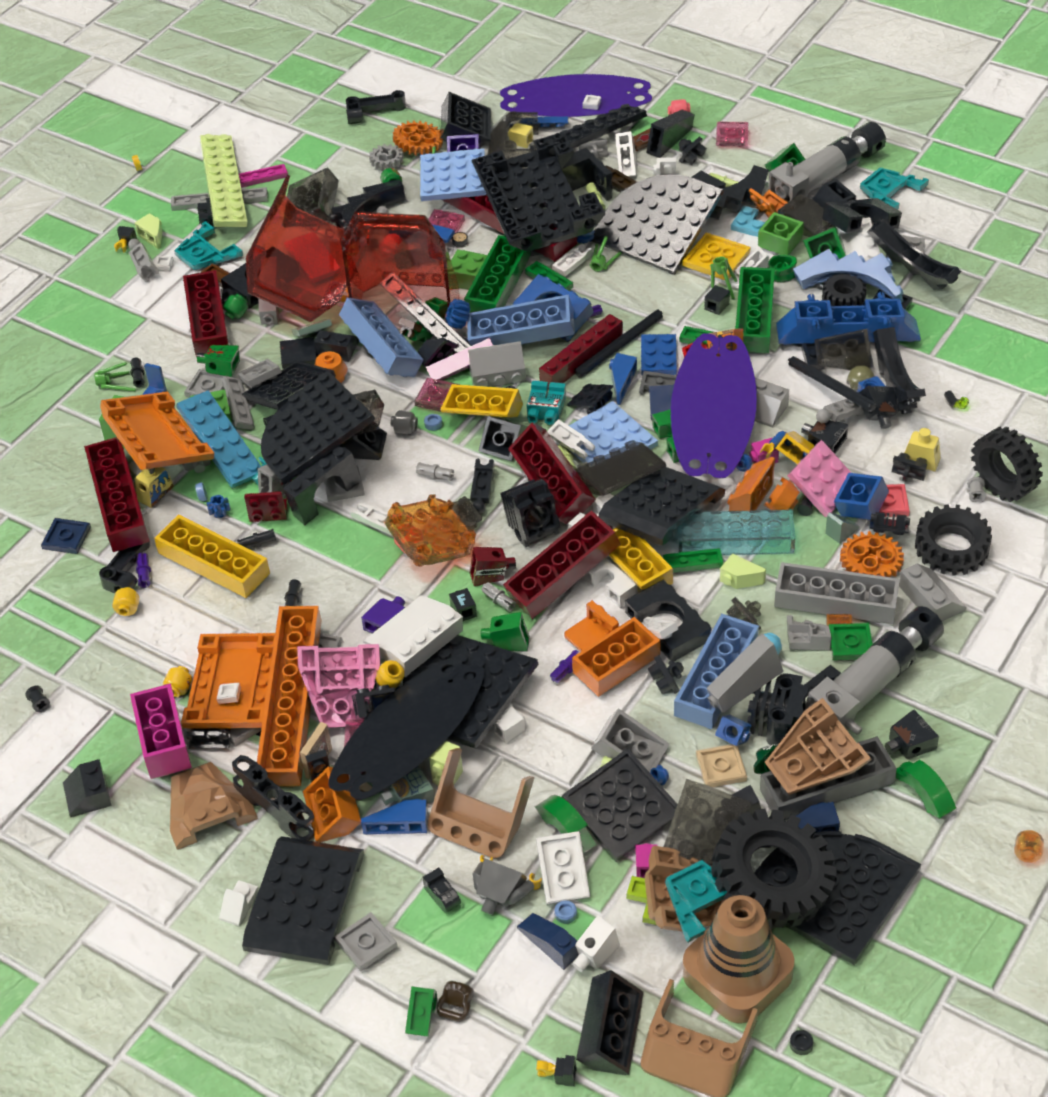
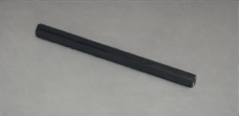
M656 309L575 369L576 376L583 377L663 318V312Z
M795 356L788 359L789 366L869 412L876 409V402Z

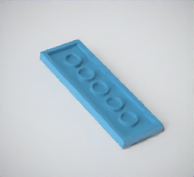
M209 390L178 402L177 409L201 443H207L215 453L212 460L231 488L252 480L251 478L258 472L261 465Z

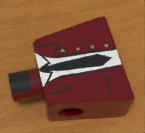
M473 547L469 571L473 586L484 585L487 582L502 581L505 578L506 569L516 568L515 557L506 558L501 547Z

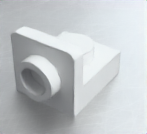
M657 158V164H653V174H657V176L676 174V158Z

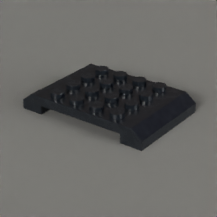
M656 464L604 503L598 517L610 526L663 546L673 538V531L705 505L709 502L716 504L725 496V489L666 466Z
M284 836L278 838L244 931L243 951L329 965L335 948V936L356 872L360 870L364 849Z

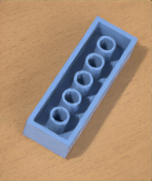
M569 294L469 313L467 321L468 342L470 346H473L490 338L493 346L521 341V344L575 335L574 310Z
M347 298L339 316L352 330L351 332L358 337L360 343L372 354L376 362L381 365L384 372L391 376L415 377L423 362V358L407 339L400 334V331L374 301Z
M721 613L674 700L675 717L713 729L721 710L718 707L714 708L708 701L709 693L707 687L758 637V625Z

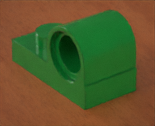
M411 987L405 1028L406 1034L429 1037L432 1013L435 1012L437 1004V991L435 989Z

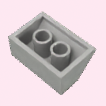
M521 341L468 350L470 376L473 386L494 387L526 381Z
M755 378L757 407L754 421L773 428L788 407L789 389Z
M917 563L901 570L899 587L917 607H928L939 616L941 621L966 610L967 607L931 568Z

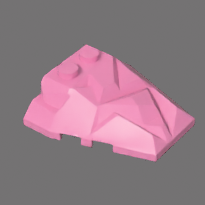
M363 644L357 647L340 648L298 646V668L319 723L328 724V728L359 727L365 719L356 720L352 696L359 689L369 688V691H372L374 688L376 673L380 666L379 644ZM369 697V698H364V701H367V702H368V705H369V702H370V701H369L370 697Z

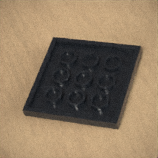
M296 361L281 370L282 373L278 374L276 378L261 382L260 386L250 388L242 393V396L249 402L279 410L289 401L288 398L292 394H296L306 384L317 379L322 373L329 371L334 377L336 375L334 370Z
M628 748L562 794V798L568 801L587 823L585 827L616 862L636 848V845L643 843L683 812V809Z

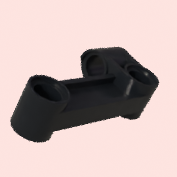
M396 90L389 95L366 98L348 97L346 99L348 123L362 122V113L386 109L404 110L406 108L404 91Z
M150 542L118 551L110 563L99 571L103 589L112 593H116L117 590L125 587L133 589L138 580L128 571L136 562L138 554L143 553L150 547Z

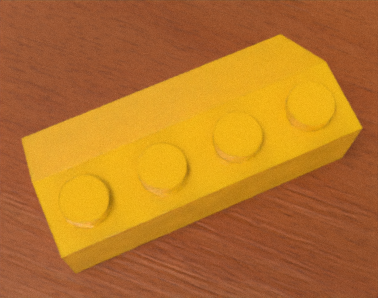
M452 384L440 411L444 413L518 417L523 402L519 389Z
M618 528L613 529L621 545L610 553L609 556L640 589L644 590L663 579L669 585L673 584V568L645 539Z

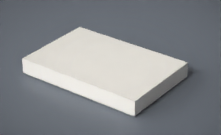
M579 831L536 838L546 905L565 900L572 901L590 898Z

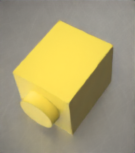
M515 123L508 131L510 144L527 148L533 141V127Z

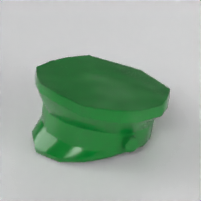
M785 254L771 257L767 268H775L774 282H787L794 279L793 268L796 267L797 259L794 256Z

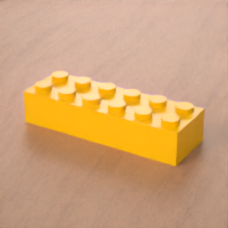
M179 514L154 538L160 555L245 598L270 574L266 557Z

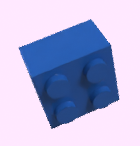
M848 473L834 503L839 514L842 516L870 520L871 513L879 512L889 490L882 476Z

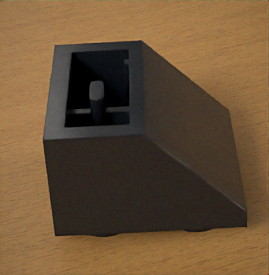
M835 179L822 185L810 201L809 207L823 217L825 203L856 200V195L839 180Z

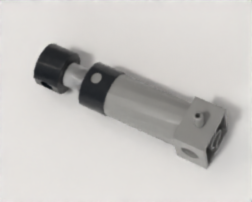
M867 122L854 130L851 138L844 136L837 139L794 167L793 163L785 162L769 172V190L791 204L793 209L790 213L807 204L810 192L857 166L860 163L861 156L864 158L870 157L883 149L886 144V136L883 129L875 122Z
M916 607L900 621V633L895 631L886 632L837 678L831 680L829 677H826L808 693L804 711L823 698L846 730L850 729L855 734H860L862 728L854 722L856 713L915 662V650H927L944 634V626L939 616L928 607Z

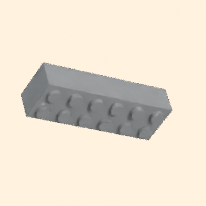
M781 562L775 590L774 607L893 624L900 579Z

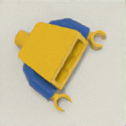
M780 431L769 443L763 445L760 453L766 451L768 454L765 458H769L774 448H776L798 464L812 450L814 445L795 431Z

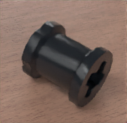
M35 685L26 691L25 696L27 700L32 702V708L36 712H42L49 707L50 701L43 695L41 686Z

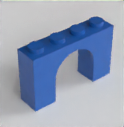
M539 274L513 302V305L569 294L574 310L575 334L594 313L592 304L588 299L579 297L574 291H568L561 284H555L550 278ZM574 335L564 336L560 338L569 342Z

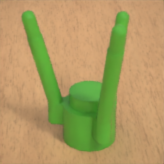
M607 237L604 238L598 254L599 245H595L592 260L589 264L594 271L607 270L608 266L621 255V252H618L606 263V258L602 255L608 239Z
M722 256L717 257L713 260V264H710L711 287H714L715 272L719 275L723 274L730 291V296L732 299H735L727 275V269L735 282H737V278L729 265L728 259Z
M126 362L98 370L94 374L95 383L97 386H101V389L136 391L135 388L108 385V383H111V377L129 374V371L111 374L109 372L127 365Z

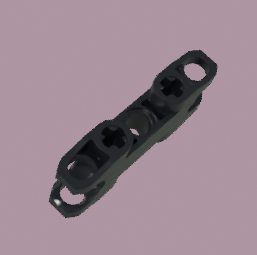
M240 755L232 761L233 771L237 774L233 777V785L244 798L254 806H261L278 821L280 829L291 838L311 840L314 837V831L310 825L314 822V814L299 797L291 792H284L267 777V771L248 756ZM241 762H246L249 768L243 771L237 765ZM240 779L242 780L244 786L238 784V781ZM302 813L308 814L309 818L305 820ZM304 828L309 834L302 837L297 834V830Z

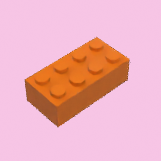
M633 617L573 656V673L599 697L655 660L654 657L660 655V639Z

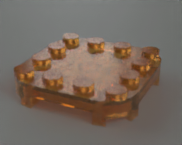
M436 494L429 495L425 501L401 506L398 502L393 503L384 521L387 529L400 547L418 567L470 555L475 544L476 533L474 529L468 531L452 510L454 503L451 500L446 502L435 498Z

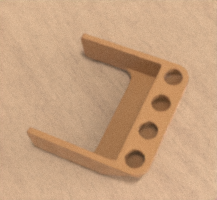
M462 749L449 750L428 819V828L434 835L486 856L499 858L504 855L520 828L535 777L528 776L522 778L513 810L508 812L462 794L455 789L453 781Z
M669 979L649 1026L640 1061L641 1068L649 1075L710 1097H727L732 1089L755 1029L758 1009L753 1008L743 1036L739 1041L727 1043L670 1023L664 1019L674 995V980Z

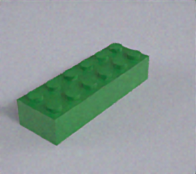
M498 235L464 297V301L470 305L469 313L505 307L531 257V253L509 245L506 236Z
M740 267L735 329H743V343L748 352L769 353L775 268Z

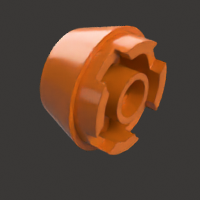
M324 352L316 358V366L334 370L335 378L340 383L345 380L348 368L338 353Z
M782 477L780 481L783 484L781 486L777 484L769 497L772 501L770 504L766 502L764 506L770 509V512L785 515L789 508L793 510L798 503L796 497L800 491L791 480L788 481Z

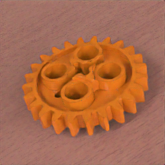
M414 120L413 123L407 121V124L401 123V126L397 125L393 132L395 146L397 145L398 148L403 149V152L409 151V154L412 152L415 155L418 153L421 155L423 153L429 154V152H432L433 146L436 147V151L442 148L443 139L440 138V130H438L437 126L433 127V124L427 125V122L423 124L421 121L418 123Z
M868 531L867 535L860 532L859 537L853 534V539L847 538V543H843V548H841L840 562H842V568H846L845 571L896 577L897 572H901V567L904 563V553L902 552V547H898V541L892 542L893 537L887 539L885 533L879 536L877 532L874 535L870 531Z

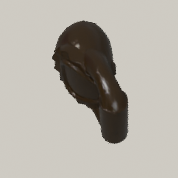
M448 981L437 1003V1014L439 1017L459 1023L464 1021L470 1011V1002L474 995V989L464 983ZM445 1003L463 1008V1013L442 1008Z

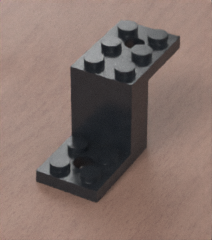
M587 148L574 152L562 168L572 191L589 183H594L597 191L601 193L606 201L612 199L613 174L611 170L607 169L602 161H599L594 153H591Z

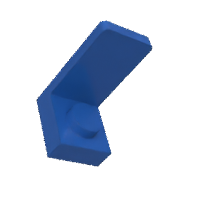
M146 363L144 367L149 386L142 395L167 392L162 368Z

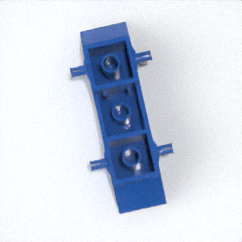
M879 292L877 299H865V306H831L830 300H815V295L812 294L811 297V294L807 296L808 300L795 301L794 308L776 322L778 343L784 345L794 343H874L873 332L877 329L895 327L897 341L914 342L920 341L921 337L916 319L902 307L901 299L885 298L884 292H882V296L881 292Z

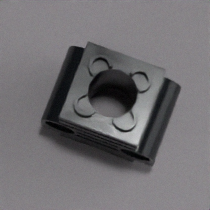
M533 479L500 493L508 526L514 529L515 535L522 545L528 547L530 543L554 533L559 534L558 529L561 527L556 513L554 496L550 493L549 486L544 480L539 479L535 481Z
M789 673L780 674L776 679L773 693H771L772 680L766 684L765 691H763L762 686L752 693L755 696L753 701H749L748 712L751 713V716L749 715L747 723L752 725L750 728L751 734L754 735L757 722H759L758 736H762L765 723H767V743L772 745L779 744L805 709V698L808 696L809 686L801 684L803 676Z

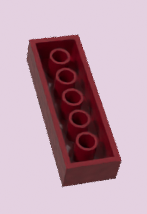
M216 270L184 275L183 282L195 356L197 357L198 353L207 354L212 345H229Z
M532 422L508 448L529 480L534 479L536 481L542 479L548 484L549 491L554 496L556 513L560 522L568 525L572 519L580 512L584 513L596 500L546 429Z
M591 510L507 580L503 586L509 597L533 619L619 547L621 543L616 532Z

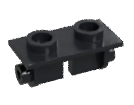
M191 728L186 733L187 740H190L189 749L229 748L231 728Z

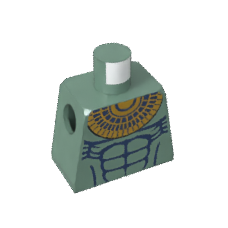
M419 765L390 785V790L381 794L385 805L395 801L399 803L404 800L413 799L426 800L427 804L434 802L435 799L434 790Z

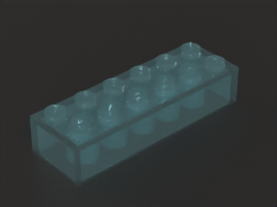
M793 510L697 512L677 528L678 553L717 548L721 549L722 555H731L732 553L735 555L794 554L795 551Z

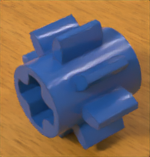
M221 495L211 497L210 502L206 503L209 515H214L216 518L226 516L227 511L231 510L228 498H224Z

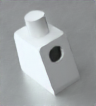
M597 916L577 941L575 946L579 955L572 962V965L580 972H583L588 965L598 969L620 947L616 929L600 916Z

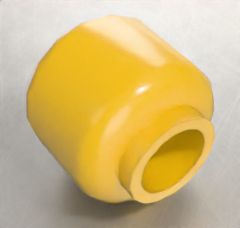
M129 587L117 590L113 599V610L122 616L135 614L140 600L139 594Z
M385 661L376 673L377 684L379 686L389 685V688H397L404 678L405 672L403 667L396 661Z
M183 666L173 667L168 670L163 685L171 683L174 697H179L187 693L193 678L187 668Z

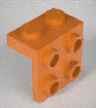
M752 188L749 189L750 199L756 203V209L760 212L764 211L768 217L774 212L786 216L793 209L791 204L771 190H768L762 196Z
M593 600L586 604L587 617L564 632V637L579 651L586 649L619 627L617 619L613 616L611 617L601 605H597Z

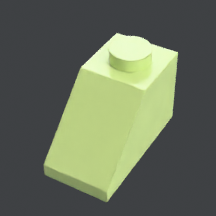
M149 213L135 222L137 236L157 249L161 247L163 234L160 219Z
M733 553L720 568V581L733 588L739 589L765 583V568Z

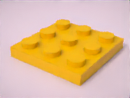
M706 232L683 259L682 266L711 275L710 264H713L715 258L722 256L728 259L731 269L735 272L749 255L751 247ZM727 269V275H728V278L730 279L731 275H730V273H729V271H728V269ZM715 272L716 278L725 280L723 274L719 275Z

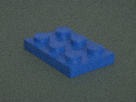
M641 334V375H643L644 371L677 375L676 334Z

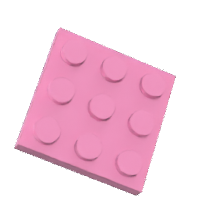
M821 440L787 476L822 515L827 517L828 513L836 508L834 500L846 476L851 472Z

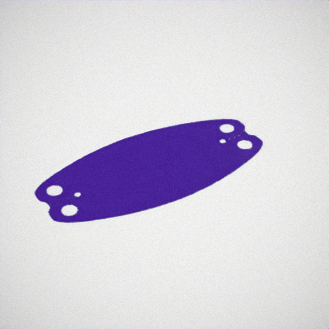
M571 74L545 77L503 88L500 90V96L503 97L500 107L510 112L550 117L609 113V110L618 109L623 104L637 107L650 102L652 95L648 93V90L651 88V84L646 80L605 74ZM642 83L643 87L635 88L634 84ZM512 89L517 91L515 95H509L507 92ZM586 95L601 97L598 110L583 108ZM638 95H642L645 97V99L642 101L635 100V97ZM516 102L517 106L512 108L508 106V103Z
M708 333L700 335L689 348L679 368L671 398V429L680 464L683 470L690 476L711 474L715 478L728 477L738 465L749 442L757 407L756 381L748 351L738 336L727 335L721 338ZM708 340L713 345L709 349H704L701 343ZM734 342L737 344V349L730 351L726 348V344ZM691 460H699L701 466L697 469L691 468L689 466ZM722 461L726 463L727 468L723 471L717 470L715 468L717 462Z

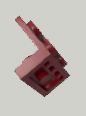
M282 492L249 493L244 495L249 522L287 520L288 503L287 498L283 499Z

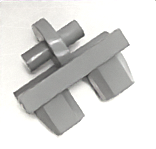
M606 139L587 142L579 146V150L587 148L591 153H594L597 159L608 156Z

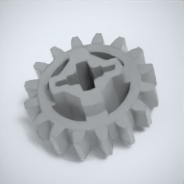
M383 144V146L378 145L377 149L373 148V152H370L369 160L371 166H375V169L381 168V171L387 168L395 169V166H400V163H403V152L397 145L392 147V144L386 146V144Z

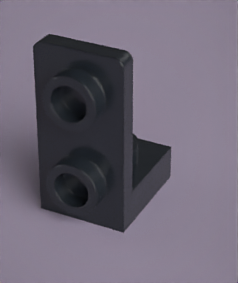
M389 685L378 686L375 691H369V688L357 690V693L352 696L356 720L365 719L367 713H369V705L367 701H364V698L392 694L395 692V687L389 688Z

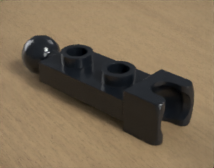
M479 458L475 460L470 503H472L479 514L484 513L486 509L485 503H489L495 472L493 459H490L487 465H482ZM471 507L472 512L474 514H477L475 510Z

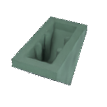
M829 512L825 534L840 544L856 532L860 526L846 516Z

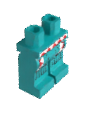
M532 380L531 392L527 401V418L529 423H536L539 419L545 420L547 425H554L555 421L560 420L566 400L565 383L550 382L548 392V382Z

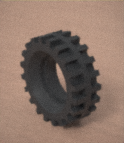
M1000 426L974 442L973 445L975 447L971 449L974 456L971 457V461L975 462L974 471H978V477L984 480V487L986 489L990 488L992 490V495L996 496L998 494L1001 500L1007 498L1008 502L1018 501L1036 489L1037 485L1041 483L1042 480L1039 478L1043 476V472L1039 468L1042 467V463L1037 461L1039 455L1033 452L1031 449L1033 445L1031 443L1027 444L1024 435L1018 436L1017 430L1014 429L1010 432L1009 427L1001 428ZM1000 451L1010 460L1016 474L1011 472L1004 464Z
M945 504L943 509L936 506L932 513L929 510L926 511L925 517H921L917 525L915 539L917 556H922V563L924 565L929 563L933 571L936 568L941 569V574L949 571L952 572V576H956L957 572L962 571L963 575H966L969 569L975 572L978 570V564L983 566L985 559H988L992 529L991 526H987V519L981 520V514L978 511L974 514L971 512V508L967 507L966 510L960 509V505L957 504L955 508H950L949 504ZM945 533H954L966 538L971 546L965 550H949L939 546L935 542V538Z

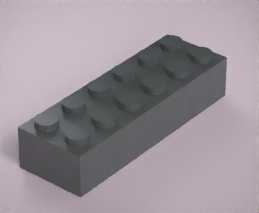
M876 736L858 742L869 755L871 761L854 773L789 795L770 771L761 774L760 791L770 810L784 811V820L789 819L791 814L797 816L812 805L821 802L837 803L894 784L897 768L880 739Z

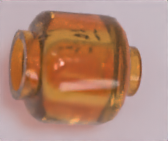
M1033 830L1021 831L1015 839L1014 853L1016 857L1027 863L1040 860L1044 852V839L1042 835Z

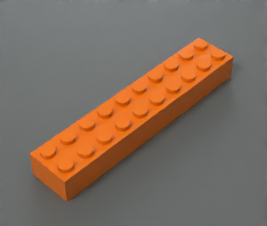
M279 606L257 763L267 771V777L277 786H301L303 764L300 752L307 742L311 699L298 668L297 647H319L322 623L319 606Z

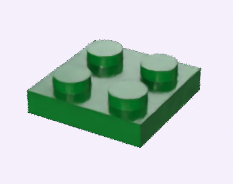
M869 623L829 624L833 660H857L871 647L872 638Z

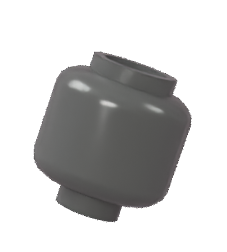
M399 410L395 416L391 417L390 425L397 434L411 435L413 431L417 430L418 418L415 417L413 412Z

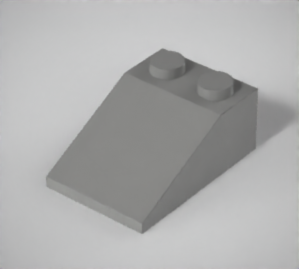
M618 708L608 718L591 749L603 757L608 756L613 759L628 748L650 772L652 768H656L669 743Z

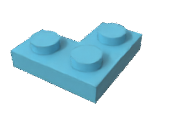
M743 206L732 222L731 230L758 237V231L765 222L755 220L758 216V209Z

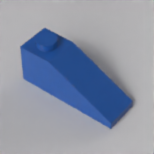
M617 353L615 358L611 359L609 369L611 370L616 403L620 405L637 371V357Z
M420 799L404 800L362 818L363 835L427 833V801Z

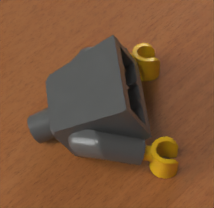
M484 855L480 856V863L472 874L476 894L485 899L481 911L493 916L497 905L509 908L510 905L520 901L532 890L539 889L542 878L537 881L534 880V873H531L529 880H527L523 873L493 862V857L488 860Z

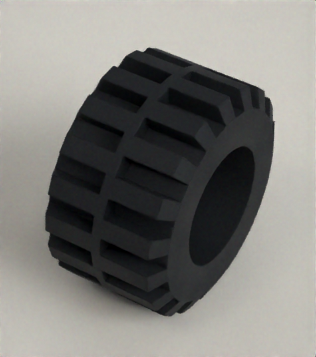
M833 275L827 278V281L823 284L822 300H830L831 306H865L866 284L855 275Z

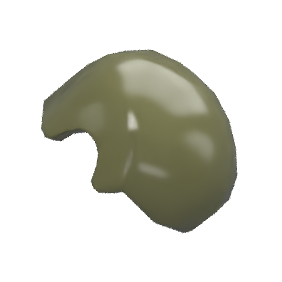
M856 366L850 370L847 382H849L850 388L857 390L858 382L875 376L867 366Z

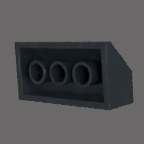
M612 970L592 977L576 1060L595 1071L628 1075L644 991Z

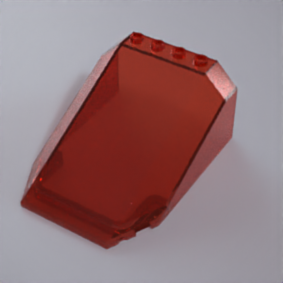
M287 175L246 255L247 293L312 322L341 301L370 245L380 217H376L368 235H356L355 239L350 240L348 235L344 234L343 229L295 207L285 196L290 175Z
M354 212L341 239L349 298L362 300L364 292L380 285L392 272L406 285L444 287L446 289L448 307L454 299L460 298L459 284L447 246L426 215Z

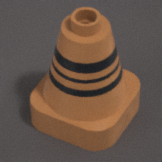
M737 895L726 899L720 905L710 927L705 931L704 935L698 937L685 950L683 955V979L685 984L725 1019L734 1023H747L753 1008L758 1009V1017L789 987L793 979L794 955L791 949L772 934L761 904L755 899L744 895Z

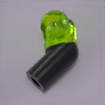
M951 390L944 393L946 400L952 407L965 409L970 402L964 396L957 399Z

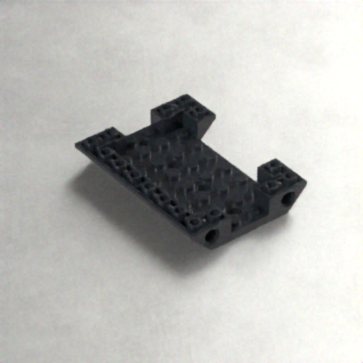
M564 131L534 140L535 151L506 159L503 151H498L471 160L509 245L526 252L590 233L605 216V211L595 192L579 196L578 203L562 171V168L574 154Z

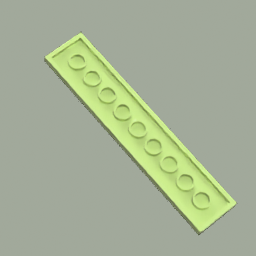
M200 135L214 227H247V217L231 135Z

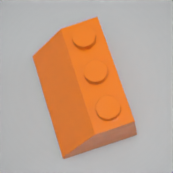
M774 457L754 463L751 469L745 472L743 481L737 484L736 491L728 498L727 504L729 505L730 514L750 521L774 483Z
M329 766L303 790L306 805L314 814V822L311 825L316 842L349 835L361 824L356 800L350 795V792L348 790L335 791L329 788V777L333 769ZM342 774L337 778L339 783L349 781L348 774Z

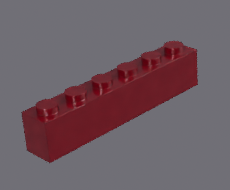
M608 314L539 368L540 381L548 382V389L550 382H566L575 375L577 367L623 334V321Z

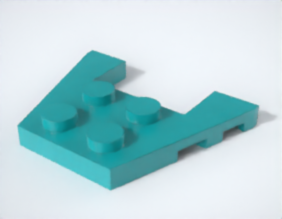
M879 168L860 183V189L871 199L878 198L898 210L900 203L890 197L905 185L920 192L928 185L929 179L923 178L920 180L916 179L914 175L903 176L900 175V172Z
M206 221L201 224L202 227L199 230L196 229L193 232V236L190 239L186 238L174 250L175 255L193 270L208 267L212 263L218 264L243 256V251L235 244L219 251L207 242L205 238L214 234L215 231L214 227Z
M702 860L668 876L665 880L687 942L704 935L706 931L694 914L723 900L727 891L719 893L715 885L717 877H712L711 866Z

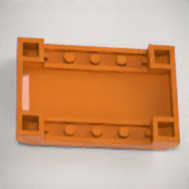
M169 392L101 400L100 407L103 418L140 470L214 459L215 453L210 446L199 441L175 409V400Z
M275 633L200 634L197 647L199 654L187 708H184L182 715V729L262 728ZM240 683L241 691L238 702L218 704L217 695L220 685Z

